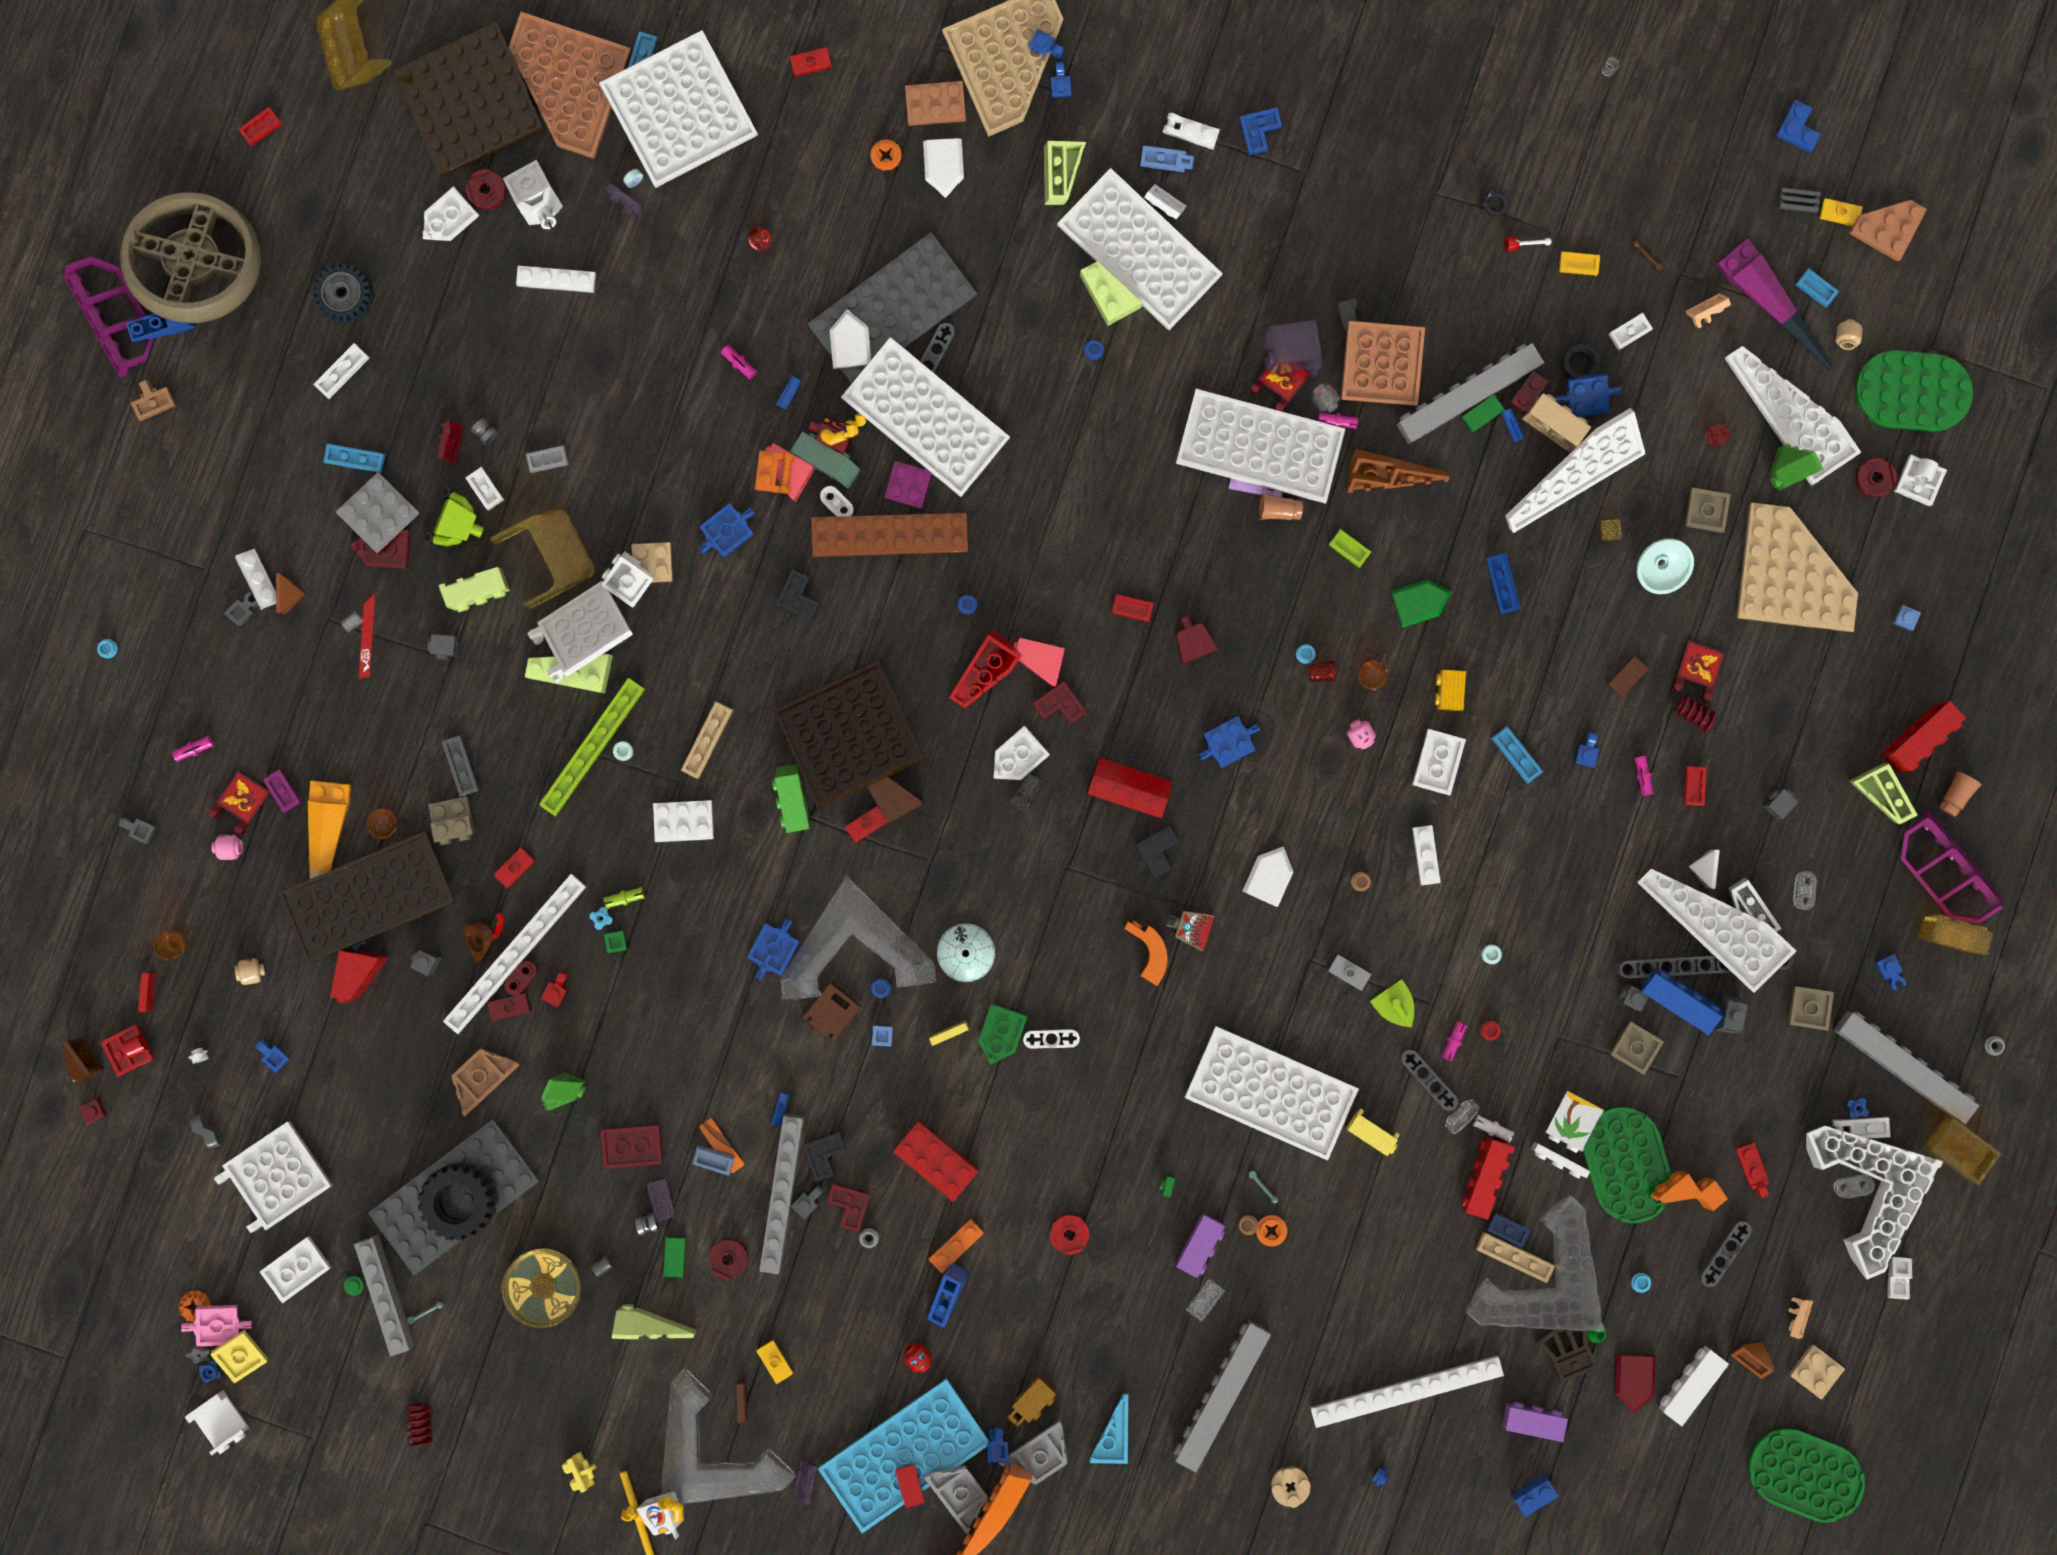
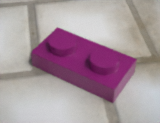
M279 769L263 779L283 813L302 803L282 770Z

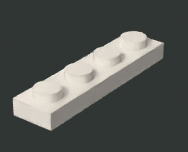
M518 266L516 285L518 287L594 293L596 273Z

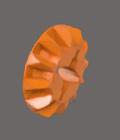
M881 140L872 147L871 160L876 168L883 171L892 170L899 165L901 150L894 141ZM881 151L884 153L889 151L891 160L887 158L882 160L883 155Z
M1267 1215L1260 1219L1258 1230L1256 1231L1259 1241L1270 1247L1280 1245L1287 1236L1285 1222L1276 1215ZM1266 1225L1270 1227L1276 1226L1275 1232L1278 1236L1276 1237L1273 1234L1267 1235Z
M196 1290L186 1293L180 1299L178 1306L181 1312L180 1315L186 1321H192L193 1323L196 1319V1310L194 1313L193 1308L187 1306L193 1304V1301L198 1306H211L207 1295Z

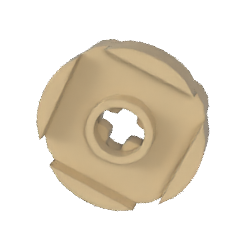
M1296 1466L1283 1467L1274 1473L1271 1479V1490L1277 1502L1284 1506L1295 1508L1302 1504L1309 1496L1310 1482L1302 1469ZM1294 1482L1295 1489L1287 1491L1286 1483L1291 1484Z

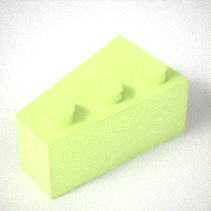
M1047 141L1044 146L1045 205H1064L1068 200L1086 142Z
M1098 261L1080 270V277L1107 326L1142 307V302Z

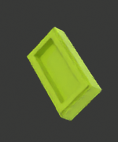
M1341 529L1329 543L1331 548L1358 568L1361 567L1371 553L1370 550Z

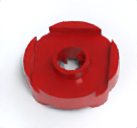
M1073 1214L1063 1215L1052 1224L1050 1230L1051 1242L1056 1249L1064 1254H1076L1082 1251L1088 1242V1226L1080 1216ZM1070 1229L1072 1232H1075V1236L1073 1235V1239H1069L1064 1236V1232L1067 1233L1066 1230Z

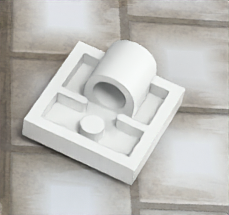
M1909 455L1894 492L1927 506H1932L1947 470L1939 467L1938 463L1933 460L1920 459Z

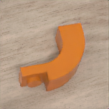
M1134 920L1132 924L1127 922L1124 929L1142 939L1149 950L1148 962L1140 976L1158 986L1167 967L1165 944L1160 935L1149 925L1145 931H1142L1143 926Z

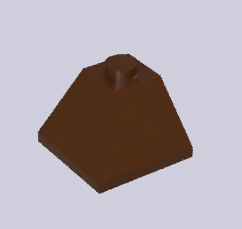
M82 1038L68 1040L63 1043L66 1069L69 1072V1078L74 1083H77V1085L86 1083L104 1069Z

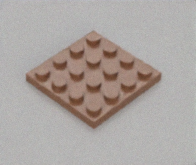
M1348 321L1340 400L1418 406L1425 327Z

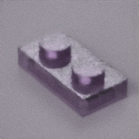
M611 183L606 188L610 200L616 204L619 202L625 206L624 209L631 215L637 214L639 217L642 215L644 209L640 204Z
M667 1178L647 1183L656 1222L675 1217L676 1212Z
M807 1459L800 1462L793 1498L805 1505L812 1503L819 1465Z

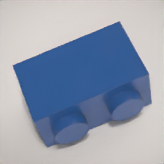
M1544 1474L1511 1493L1512 1498L1525 1517L1559 1497Z

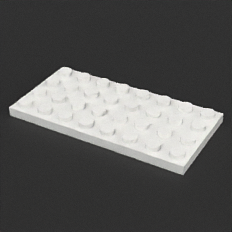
M1111 168L1057 223V226L1093 260L1098 261L1142 302V306L1169 331L1223 274Z
M891 337L841 396L845 402L960 497H962L1010 438V436Z
M1196 389L1176 464L1326 503L1345 428Z
M1215 1026L1185 1098L1328 1160L1359 1089Z

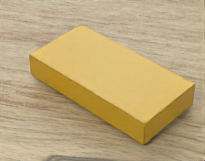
M1562 251L1560 253L1559 272L1597 276L1599 273L1600 255Z

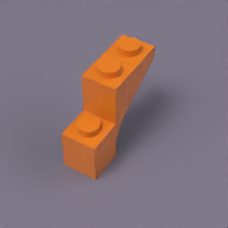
M1682 1171L1672 1173L1665 1183L1659 1184L1655 1191L1650 1194L1653 1199L1660 1200L1663 1203L1696 1198L1703 1208L1712 1211L1727 1200L1716 1180L1703 1178L1695 1184L1690 1175Z

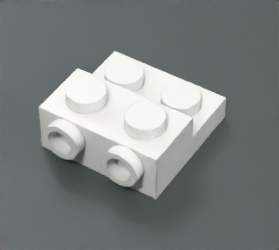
M624 551L622 555L617 554L612 561V564L615 565L612 570L608 568L603 574L602 578L605 580L601 586L631 607H634L655 576L639 565L641 562Z

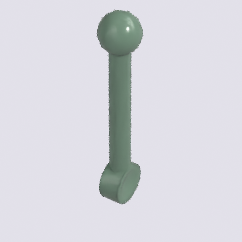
M1250 1171L1249 1177L1254 1179L1271 1198V1202L1276 1204L1278 1197L1272 1195L1259 1180L1255 1171Z
M438 1301L436 1305L416 1316H409L407 1323L413 1324L416 1319L437 1308H443V1302Z

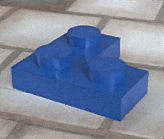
M1795 99L1776 136L1811 153L1821 135L1804 126L1812 108Z
M1277 107L1240 116L1239 120L1248 155L1268 151L1264 132L1282 127Z

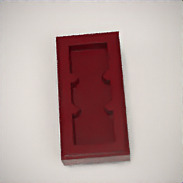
M527 993L488 1002L492 1021L531 1012Z

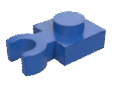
M1890 954L1875 962L1883 980L1890 979L1889 986L1892 990H1897L1895 986L1896 981H1899L1902 986L1906 985L1905 979L1899 976V973L1903 972L1895 954Z

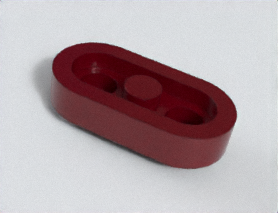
M532 961L521 962L506 980V992L510 995L521 994L537 975V965ZM525 967L529 968V974L524 973ZM513 982L517 984L516 989H513L511 987V984Z

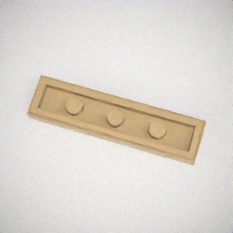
M715 701L681 771L697 779L700 778L733 712L732 709Z
M1484 1231L1475 1248L1545 1283H1548L1555 1267L1554 1264Z

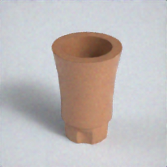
M1262 493L1259 504V520L1301 519L1303 512L1302 501Z
M1957 771L1939 808L1947 814L1956 817L1982 784L1972 777Z

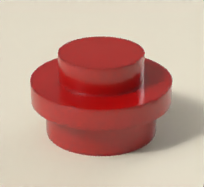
M1486 1021L1482 1024L1480 1032L1483 1038L1495 1040L1500 1035V1027L1494 1021Z

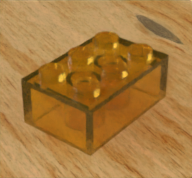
M1931 914L1930 917L1923 916L1917 939L1970 954L1988 956L1994 933L1988 932L1987 927L1970 925L1969 922L1953 920L1944 915Z
M1947 1116L1944 1117L1923 1146L1924 1149L1943 1161V1163L1962 1177L1977 1185H1980L2002 1154L1957 1120Z

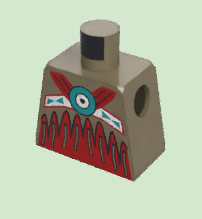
M1182 911L1180 918L1169 915L1166 926L1176 929L1174 937L1204 951L1215 916Z

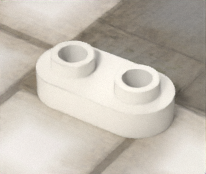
M827 486L821 491V501L836 517L853 515L854 509L852 504L835 487ZM833 494L834 498L832 500H828L827 495ZM843 507L848 509L845 514L841 513V508Z

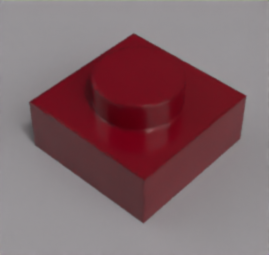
M95 1099L79 1106L86 1125L107 1116L100 1099Z

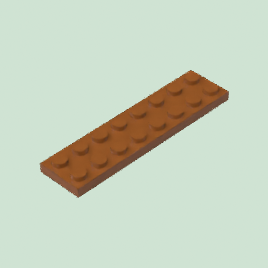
M966 513L811 517L813 557L968 552Z

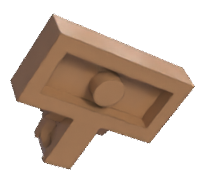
M146 380L139 383L143 392L140 394L141 398L131 402L139 421L146 420L177 406L168 387L158 390L156 387L153 388L150 382Z

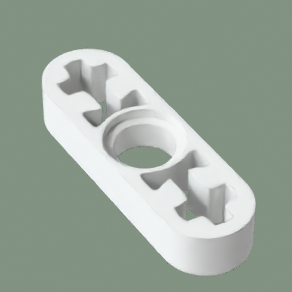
M1073 1029L1030 1030L1023 1037L1024 1044L1028 1048L1075 1047L1080 1040L1078 1032ZM1040 1033H1044V1045H1040V1041H1034V1044L1031 1045L1030 1041L1026 1040V1038L1030 1037V1034H1034L1035 1038H1040ZM1050 1033L1057 1036V1041L1054 1044L1046 1042V1036ZM1059 1033H1063L1062 1037H1068L1069 1033H1073V1036L1077 1037L1076 1040H1073L1072 1044L1069 1043V1040H1063L1064 1044H1059Z

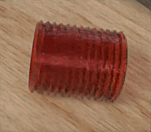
M1334 660L1309 662L1308 670L1311 683L1336 680Z

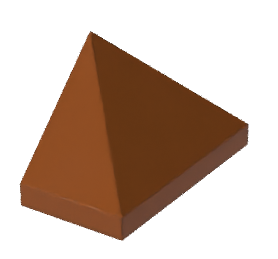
M276 573V612L286 614L305 594L286 575Z
M1764 1343L1744 1344L1731 1352L1733 1358L1761 1379L1772 1373L1775 1369Z

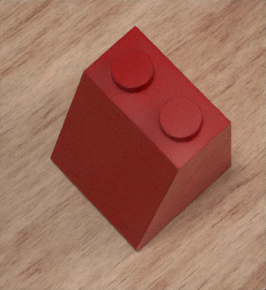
M353 949L340 950L330 997L336 998V1002L340 1003L353 1002L354 999L360 998L385 964L388 956Z

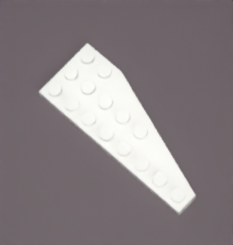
M1742 346L1725 357V360L1782 444L1788 443L1791 447L1798 446L1799 450L1805 448L1815 451L1824 469L1806 478L1811 486L1861 453L1840 420L1832 417L1823 407L1811 401L1810 397L1788 380H1784L1776 374L1775 370L1768 368L1745 347Z
M1629 408L1596 428L1505 515L1509 529L1513 533L1643 456L1645 450L1635 412Z
M1650 869L1637 882L1753 993L1796 952L1766 922L1653 869Z

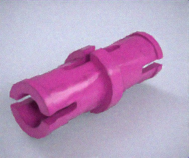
M729 344L723 348L721 354L733 364V368L740 370L749 380L754 377L757 370L745 360L746 358L743 355L740 356Z
M1319 412L1318 421L1337 427L1357 429L1358 417L1344 416L1341 413L1329 414Z
M208 735L205 738L195 742L190 741L187 745L173 750L172 755L179 762L182 759L192 755L197 756L199 752L214 747V743ZM200 745V747L195 748V749H193V750H191V751L186 752L187 750L192 749V748H194V747Z
M1647 756L1634 758L1638 774L1636 779H1639L1641 796L1654 794L1650 778L1652 773H1649Z
M1459 1021L1455 1022L1451 1035L1446 1039L1448 1042L1441 1057L1453 1061L1458 1046L1462 1044L1461 1039L1468 1027L1466 1024Z

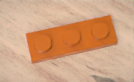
M970 1218L928 1260L943 1273L984 1234V1231Z

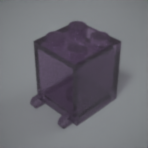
M1316 320L1269 326L1264 339H1262V348L1267 353L1265 366L1266 369H1269L1270 375L1309 369L1310 376L1316 377L1318 374L1317 370L1322 367V354Z

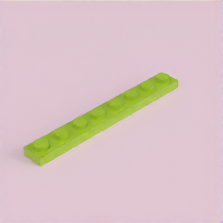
M630 678L626 680L539 804L552 815L557 816L645 691L643 687Z

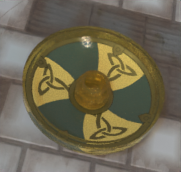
M544 1248L530 1250L517 1257L508 1267L502 1281V1298L509 1313L520 1323L533 1328L552 1327L566 1320L576 1308L581 1296V1278L573 1262L562 1253Z

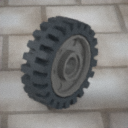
M338 263L334 264V266H328L327 270L323 269L321 271L322 274L320 276L317 275V282L313 284L315 289L312 290L313 300L317 308L326 317L339 323L355 322V319L360 320L363 318V314L366 315L368 313L367 309L372 306L371 301L374 298L372 293L374 292L371 282L359 269L352 265L344 263L340 265ZM346 289V295L340 297V292Z

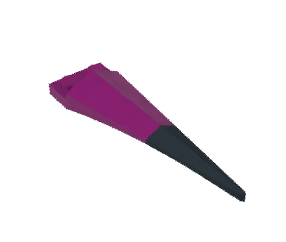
M1748 238L1745 239L1716 265L1730 282L1780 323L1827 369L1832 370L1831 364L1765 258L1757 251Z

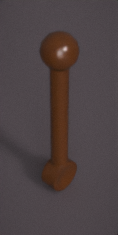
M1638 240L1633 241V247H1637L1655 266L1654 269L1656 271H1661L1663 265L1657 263L1640 245Z

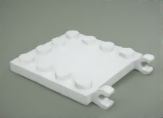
M603 581L537 622L539 627L527 633L530 639H533L535 645L540 644L544 637L558 662V665L547 670L555 683L559 682L564 674L568 677L633 635L611 593L601 586Z
M290 1121L222 1165L225 1171L214 1178L218 1185L231 1178L257 1217L256 1221L247 1226L250 1233L262 1226L265 1230L269 1229L333 1186Z

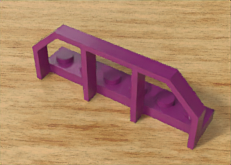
M88 257L65 265L64 279L118 377L127 376L129 367L147 361L155 338L149 339L143 355L127 361L125 357L120 355L117 341L112 340L109 334L126 329V323L146 316L139 302L129 291L118 266L94 257ZM93 265L116 274L122 286L91 297L90 292L82 286L83 281L80 274L75 273L74 270ZM126 292L139 316L110 327L106 323L103 324L100 318V310L97 306L94 307L93 304Z
M1929 810L1922 813L1920 821L1905 830L1901 860L1950 919L1981 923L2003 909V899ZM1923 826L1927 831L1931 830L1935 835L1933 838L1939 846L1943 845L1946 850L1916 869L1906 857L1908 837ZM1948 856L1952 861L1956 860L1960 865L1958 868L1961 873L1969 877L1939 896L1921 873ZM1971 883L1977 891L1981 890L1986 903L1994 907L1980 916L1953 913L1944 903V900Z

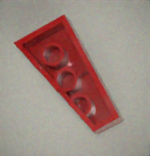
M1485 1136L1484 1140L1480 1141L1478 1148L1480 1154L1473 1163V1177L1470 1176L1468 1179L1467 1196H1463L1461 1202L1462 1210L1465 1213L1489 1219L1497 1197L1494 1191L1501 1187L1503 1181L1501 1173L1508 1168L1510 1163L1508 1161V1154H1513L1514 1146Z

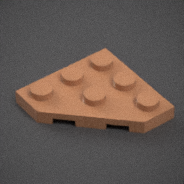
M1909 200L1857 216L1849 234L1895 261H1900L1927 209Z

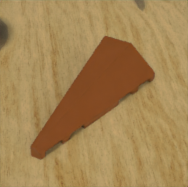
M1355 449L1349 463L1346 490L1348 493H1353V490L1364 489L1365 491H1370L1371 488L1375 487L1389 489L1413 486L1414 483L1425 482V484H1431V481L1438 480L1448 482L1450 475L1447 471Z

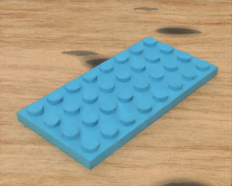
M945 1378L820 1465L818 1470L861 1533H864L904 1505L895 1472L896 1468L915 1464L923 1492L930 1487L924 1479L923 1475L925 1473L960 1466L986 1448L990 1440L949 1380Z

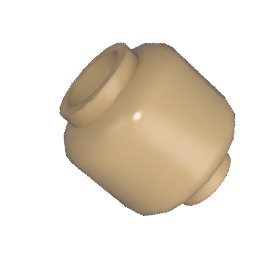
M1852 319L1841 322L1836 329V343L1845 350L1857 347L1862 340V325Z
M256 958L240 960L238 965L235 966L236 980L240 981L242 985L259 983L261 976L265 975L264 964H259Z

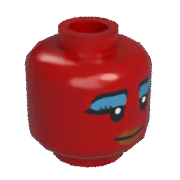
M911 1343L905 1348L903 1361L913 1372L922 1373L931 1366L932 1354L922 1343Z

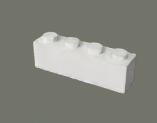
M1706 1346L1703 1349H1699L1695 1355V1360L1692 1364H1688L1685 1367L1684 1374L1673 1383L1672 1390L1661 1399L1658 1408L1679 1425L1683 1426L1729 1364Z

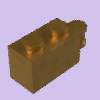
M1038 1374L1012 1402L1014 1409L1006 1418L1015 1427H1018L1024 1420L1028 1423L1032 1419L1034 1421L1037 1420L1042 1414L1041 1410L1046 1405L1050 1406L1055 1401L1056 1390ZM1016 1412L1021 1415L1019 1419L1014 1415Z

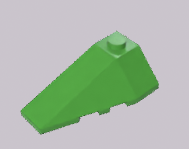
M1787 443L1777 449L1770 471V480L1772 485L1780 491L1824 468L1815 451L1805 448L1799 450L1798 446L1791 447Z
M567 1072L549 1079L541 1097L542 1102H544V1109L549 1111L575 1101L578 1097L581 1098L586 1089L584 1086L585 1081Z

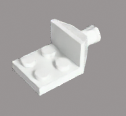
M537 160L503 178L514 202L529 225L541 224L542 228L551 229L548 224L550 222L552 227L555 226L556 219L554 216L563 206L551 188Z

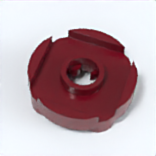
M479 170L472 174L471 179L466 185V194L468 199L478 209H494L505 201L506 186L498 174L490 170ZM485 185L491 188L488 194L481 193V189H484L483 186Z
M1882 458L1870 459L1857 469L1856 484L1864 496L1882 497L1887 495L1896 484L1897 473L1895 468ZM1873 473H1877V476L1880 475L1881 479L1878 480V483L1872 480Z
M723 1239L716 1243L709 1254V1262L713 1273L723 1279H731L741 1275L748 1264V1251L744 1245L734 1239ZM731 1254L734 1262L726 1264L724 1262L726 1259H723L724 1255L728 1256Z

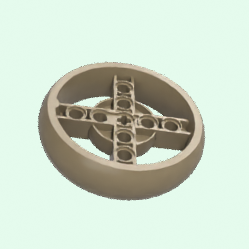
M182 192L159 198L145 206L135 215L122 238L120 266L129 291L146 309L162 318L175 322L203 323L216 320L231 313L251 294L261 269V249L252 225L234 206L208 194ZM193 214L188 229L177 231L167 239L149 235L157 226L171 218ZM217 218L226 221L238 231L245 246V259L220 253L217 243L211 238ZM156 246L154 249L149 250L150 247ZM175 251L174 254L168 255L169 252ZM137 257L161 262L163 270L171 278L164 299L150 292L142 283L137 271ZM214 261L212 264L207 265V262ZM184 273H189L186 277H181ZM215 276L233 281L230 286L214 297L188 303L194 286L203 285ZM182 290L181 294H175L177 291Z

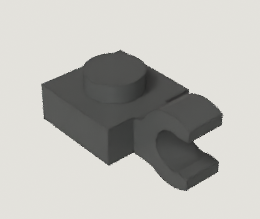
M121 818L118 824L130 830L129 837L144 844H149L157 827L139 818H136L135 823L130 819Z
M818 1185L810 1194L804 1191L791 1207L805 1220L819 1205L815 1200L824 1190Z

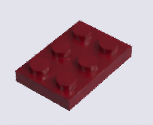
M660 1124L600 1130L603 1169L663 1163Z

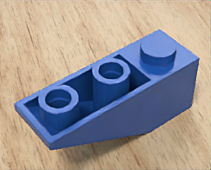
M156 314L126 323L132 342L177 334L195 328L194 323L175 322Z

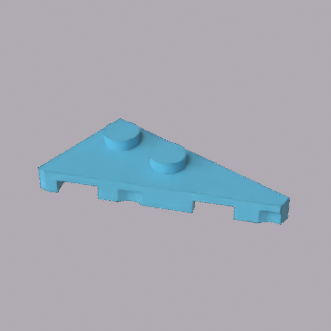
M1123 1393L1090 1457V1463L1128 1464V1393Z

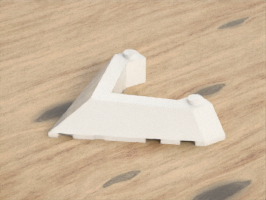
M1827 1126L1807 1132L1806 1150L1813 1167L1823 1170L1840 1163L1881 1181L1861 1232L1844 1239V1243L1851 1259L1866 1279L1884 1273L1892 1254H1895L1901 1243L1900 1239L1904 1231L1910 1226L1922 1203L1924 1194L1927 1193L1934 1180L1933 1176L1937 1169L1941 1167L1943 1161Z

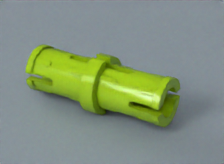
M642 887L626 892L622 890L619 894L604 897V903H606L607 909L622 904L625 906L629 902L645 899V894L642 893Z

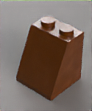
M885 777L867 786L888 823H892L924 805L920 799L889 777Z

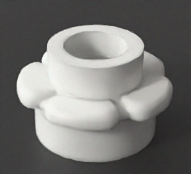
M203 1048L191 1051L192 1055L189 1056V1059L192 1060L193 1064L207 1060L208 1050H203Z

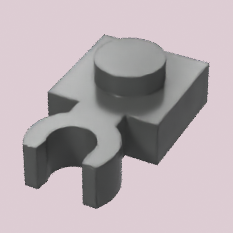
M251 592L244 596L242 603L237 599L224 613L239 628L253 615L250 609L258 606L256 600L253 603L249 602V598L252 597Z

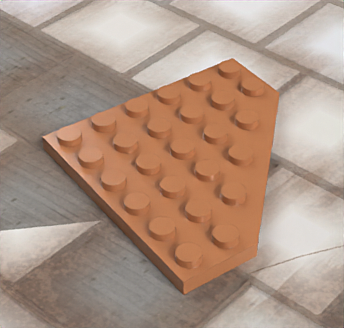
M520 12L509 48L556 145L595 159L612 109L599 83L625 70L632 51L631 48Z

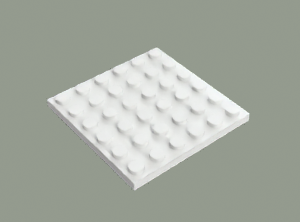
M703 31L599 83L655 188L758 136Z

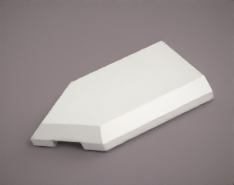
M962 139L923 141L925 180L946 198L956 185L964 179Z
M454 186L424 212L423 239L451 241L479 216Z
M847 309L830 329L833 369L867 366L871 361L868 326Z
M1023 726L995 751L994 778L1022 780L1050 754L1031 732Z
M1284 846L1257 857L1242 890L1243 892L1278 907L1293 874V869Z

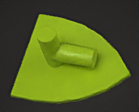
M1402 979L1370 1001L1378 1013L1388 1021L1400 1026L1412 1027L1414 1002L1408 987Z

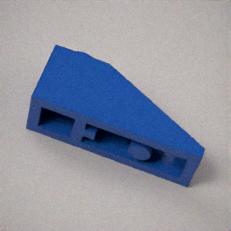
M954 1263L950 1265L943 1276L927 1320L945 1328L970 1271Z

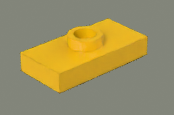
M1825 198L1822 202L1819 219L1853 226L1857 216L1861 215L1863 207Z
M774 1339L756 1350L776 1384L794 1373Z

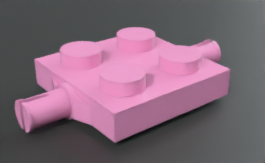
M237 1305L197 1306L194 1323H182L181 1331H194L196 1346H220L237 1335L239 1329H252V1320L240 1321Z

